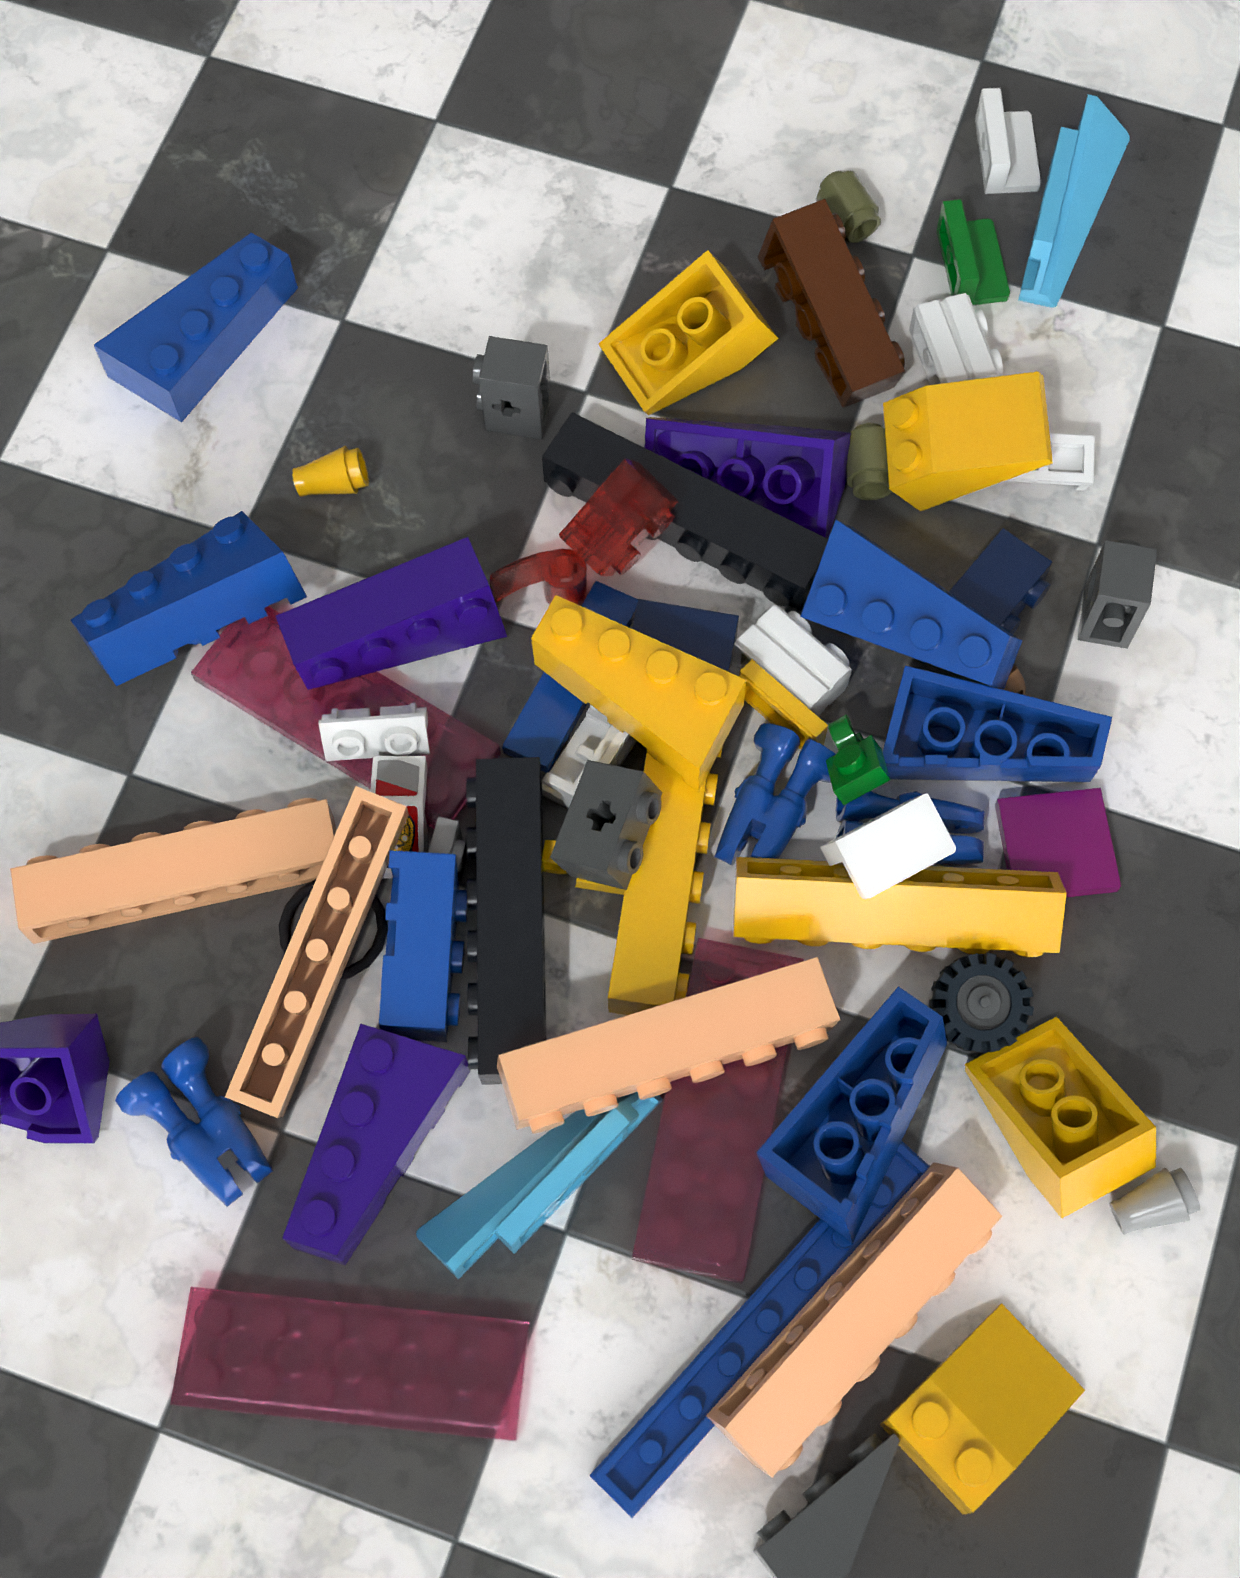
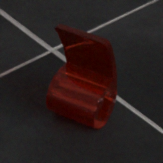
M561 548L544 551L518 559L498 569L489 577L495 603L523 587L543 582L544 596L549 605L554 596L557 595L581 606L588 595L585 559L572 549ZM568 578L570 581L561 582L560 579Z

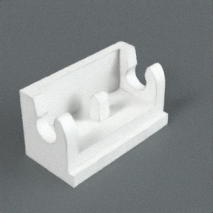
M1050 433L1053 463L1005 480V482L1074 485L1075 490L1086 491L1088 486H1092L1094 483L1095 435Z
M590 705L584 720L553 768L542 779V795L569 809L587 760L621 767L637 740L625 731L623 733L607 722L605 715Z

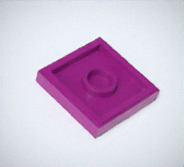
M1101 788L997 799L995 810L1007 870L1058 872L1067 893L1066 897L1118 892L1121 882Z

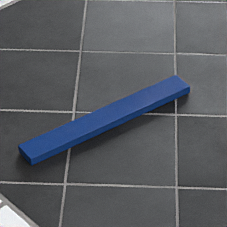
M901 1141L853 1244L820 1219L589 1475L632 1519L715 1426L706 1416L930 1167L903 1141Z

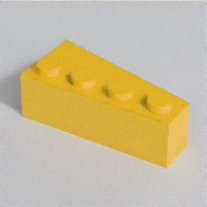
M555 595L531 637L534 664L583 703H590L607 717V722L620 732H627L647 748L648 754L662 765L665 763L684 777L685 783L699 792L744 706L746 679Z

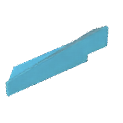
M1088 94L1078 130L1064 127L1060 129L1019 294V301L1052 308L1057 306L1130 140L1127 130L1097 96Z
M638 1092L616 1098L618 1107L598 1115L586 1116L584 1109L574 1112L564 1120V1124L551 1129L421 1226L416 1232L417 1238L458 1280L497 1239L515 1254L663 1099L658 1095L641 1100Z

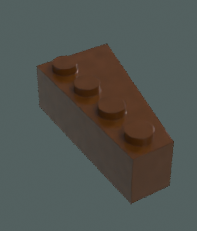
M823 199L773 218L757 258L764 270L774 268L778 278V282L775 283V290L783 303L789 300L793 301L795 305L796 326L803 339L808 341L815 340L817 343L815 360L841 406L845 408L894 388L905 372V358L899 344L896 341L890 340L884 327L885 315L881 304L876 298L871 299L864 284L865 272L861 261L856 255L851 256L844 241L845 229L841 218L837 213H831L826 200Z

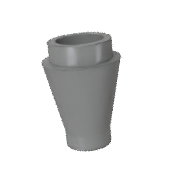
M1164 1168L1120 1199L1109 1203L1114 1218L1123 1234L1134 1230L1190 1221L1189 1214L1200 1210L1196 1193L1182 1168L1171 1172Z

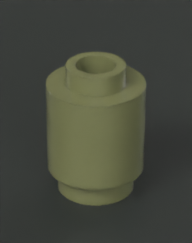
M835 171L823 179L816 200L818 202L825 199L831 213L839 215L844 225L845 237L850 242L856 243L872 235L881 223V218L878 215L879 207L856 173L853 171Z
M876 423L858 425L850 432L851 437L846 469L847 483L853 489L854 496L859 499H882L892 492L889 489L885 428Z

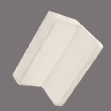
M982 89L975 123L985 194L1038 191L1041 179L1031 113L1029 111L1004 112L1001 89Z
M925 793L909 799L821 846L820 849L829 866L843 862L862 899H869L953 854L956 851V846L929 794Z

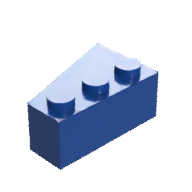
M390 850L389 868H391L393 878L390 903H386L385 920H389L386 954L383 955L379 1028L380 1030L416 1041L447 1042L449 1026L459 1025L461 995L460 993H451L453 973H463L465 942L455 940L457 922H467V890H460L456 854Z

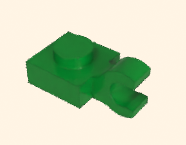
M847 714L828 724L831 737L839 751L836 755L827 759L826 764L833 792L843 805L890 781L882 749L872 735L864 739L860 732L855 734Z

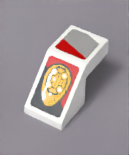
M373 756L370 792L407 806L409 814L394 851L427 852L428 828L425 817L426 756ZM389 863L383 878H393Z

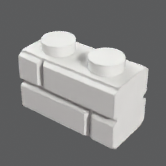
M963 293L946 297L943 301L933 300L917 304L913 308L909 331L930 385L1003 375V363L1000 353L996 348L990 349L985 338L987 336L985 315L981 309L974 310L969 295Z
M777 604L773 605L758 619L755 625H751L734 643L733 662L742 669L753 659L813 713L819 716L848 687L852 671L849 667V660L836 645L828 643L824 646L811 634L812 629L809 623L800 617L799 613L790 611L787 614Z

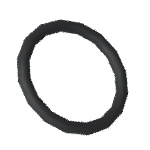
M316 879L299 888L284 906L278 925L280 946L284 953L291 940L289 926L294 911L305 897L310 895ZM377 894L371 904L377 923V932L373 945L361 960L344 969L341 979L351 978L367 969L383 950L388 932L387 920H385L386 909Z

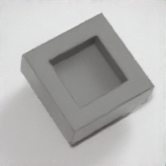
M438 817L428 853L456 854L457 870L462 872L467 858V842L463 840L459 821Z

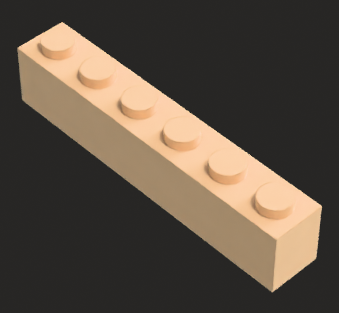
M355 786L225 1095L226 1098L276 1118L284 1116L388 866L390 850L394 851L408 818L407 806Z
M302 798L289 803L287 808L270 812L260 809L247 810L239 813L233 820L220 823L197 821L186 825L183 831L162 835L157 832H148L133 837L129 843L115 846L93 844L80 849L79 854L61 858L51 855L34 857L27 861V865L10 869L18 929L33 944L310 883L317 879L337 831L334 816L327 799L318 801L314 798Z
M818 957L500 1054L498 1055L497 1069L516 1129L530 1126L532 1133H540L564 1124L563 1115L581 1109L585 1110L586 1116L598 1115L618 1107L616 1098L638 1092L641 1100L655 1097L672 1089L670 1081L691 1075L693 1083L702 1082L725 1072L724 1064L743 1059L745 1066L756 1065L776 1057L775 1048L794 1042L797 1050L816 1046L829 1039L827 1032L831 1031L840 1021V1017Z
M934 1162L706 1416L754 1466L773 1478L778 1471L791 1466L802 1452V1443L817 1426H822L835 1417L841 1408V1399L856 1382L865 1380L876 1370L880 1363L879 1356L894 1339L904 1336L913 1328L918 1319L917 1313L932 1296L942 1293L950 1286L955 1278V1270L969 1254L979 1251L986 1245L992 1236V1227L1000 1220L1002 1215L958 1167Z

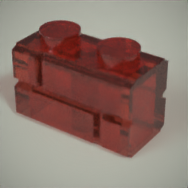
M624 459L559 533V536L600 576H613L615 572L621 576L640 558L641 553L637 550V547L650 534L653 538H656L671 524L675 516L670 510L678 501L639 462Z

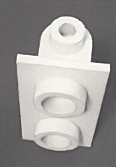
M416 703L404 706L380 707V716H371L370 708L346 710L332 708L331 714H322V720L318 722L326 761L373 758V756L430 754L427 734V707L417 708Z

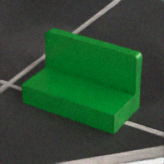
M961 199L943 201L936 231L951 296L966 293L969 295L972 305L1006 302L1009 299L1010 289L993 220L966 221Z

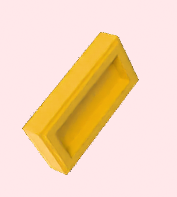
M751 659L739 671V677L746 679L744 700L771 724L783 726L794 731L800 738L798 748L802 749L805 741L808 739H812L824 746L828 725Z

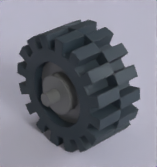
M976 953L954 960L953 963L943 968L939 973L941 975L937 981H934L931 988L933 995L932 999L929 1000V1008L943 1017L947 1041L954 1043L958 1048L965 1051L995 1052L1005 1046H1011L1018 1041L1016 1038L1020 1034L1025 1033L1029 1027L1026 1024L1028 1017L1033 1016L1034 1006H1030V997L1034 996L1032 988H1028L1024 981L1027 977L1022 970L1017 971L1013 967V962L1006 958H998L996 954Z

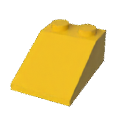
M707 250L598 343V345L647 415H651L743 369L779 338L730 271Z
M1039 371L927 385L883 403L889 489L919 511L1053 463L1044 376Z
M1057 1016L1016 1038L1018 1041L1011 1046H1005L999 1051L987 1052L965 1064V1072L1028 1178L1061 1218L1156 1168V1126Z
M1001 1303L880 1426L889 1435L895 1433L900 1440L899 1446L964 1515L973 1513L1008 1478L1084 1393L1085 1389Z

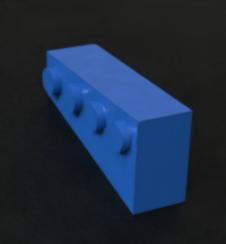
M253 233L248 234L94 344L107 377L182 423L298 289L289 254Z
M240 511L234 516L220 520L211 531L192 543L176 548L170 557L148 571L135 574L128 580L126 585L104 599L91 602L84 608L82 613L70 621L99 665L113 683L118 686L176 659L178 648L186 644H202L204 646L219 639V630L224 626L244 617L248 624H251L268 616L265 607L284 598H287L292 605L307 598V595L284 552L243 511Z
M835 520L800 617L1000 689L1005 688L1022 643L1021 639L867 538V536L852 526Z
M905 666L883 748V756L890 779L1091 782L1102 764L1112 717Z
M898 986L756 1152L768 1179L852 1244L945 1051L947 1038L943 1017Z

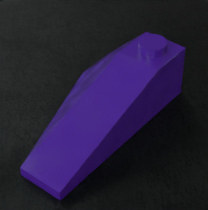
M649 417L646 418L644 448L828 539L847 480L846 469L851 433L805 427Z
M47 1014L0 1022V1124L27 1131V1139L41 1143H95L99 1138L110 1062L97 1014Z

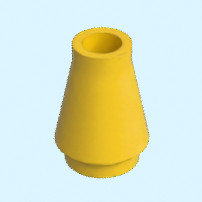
M343 446L292 470L294 485L300 497L323 494H358L359 488L369 485L366 463L359 448L349 450L347 446Z

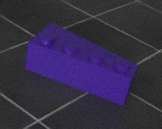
M468 537L276 615L293 664L308 690L508 637L489 583Z
M360 1023L282 1237L293 1249L343 1265L347 1264L385 1205V1199L400 1176H404L414 1160V1154L431 1128L434 1129L445 1112V1106L458 1087H461L471 1070H469L466 1055Z

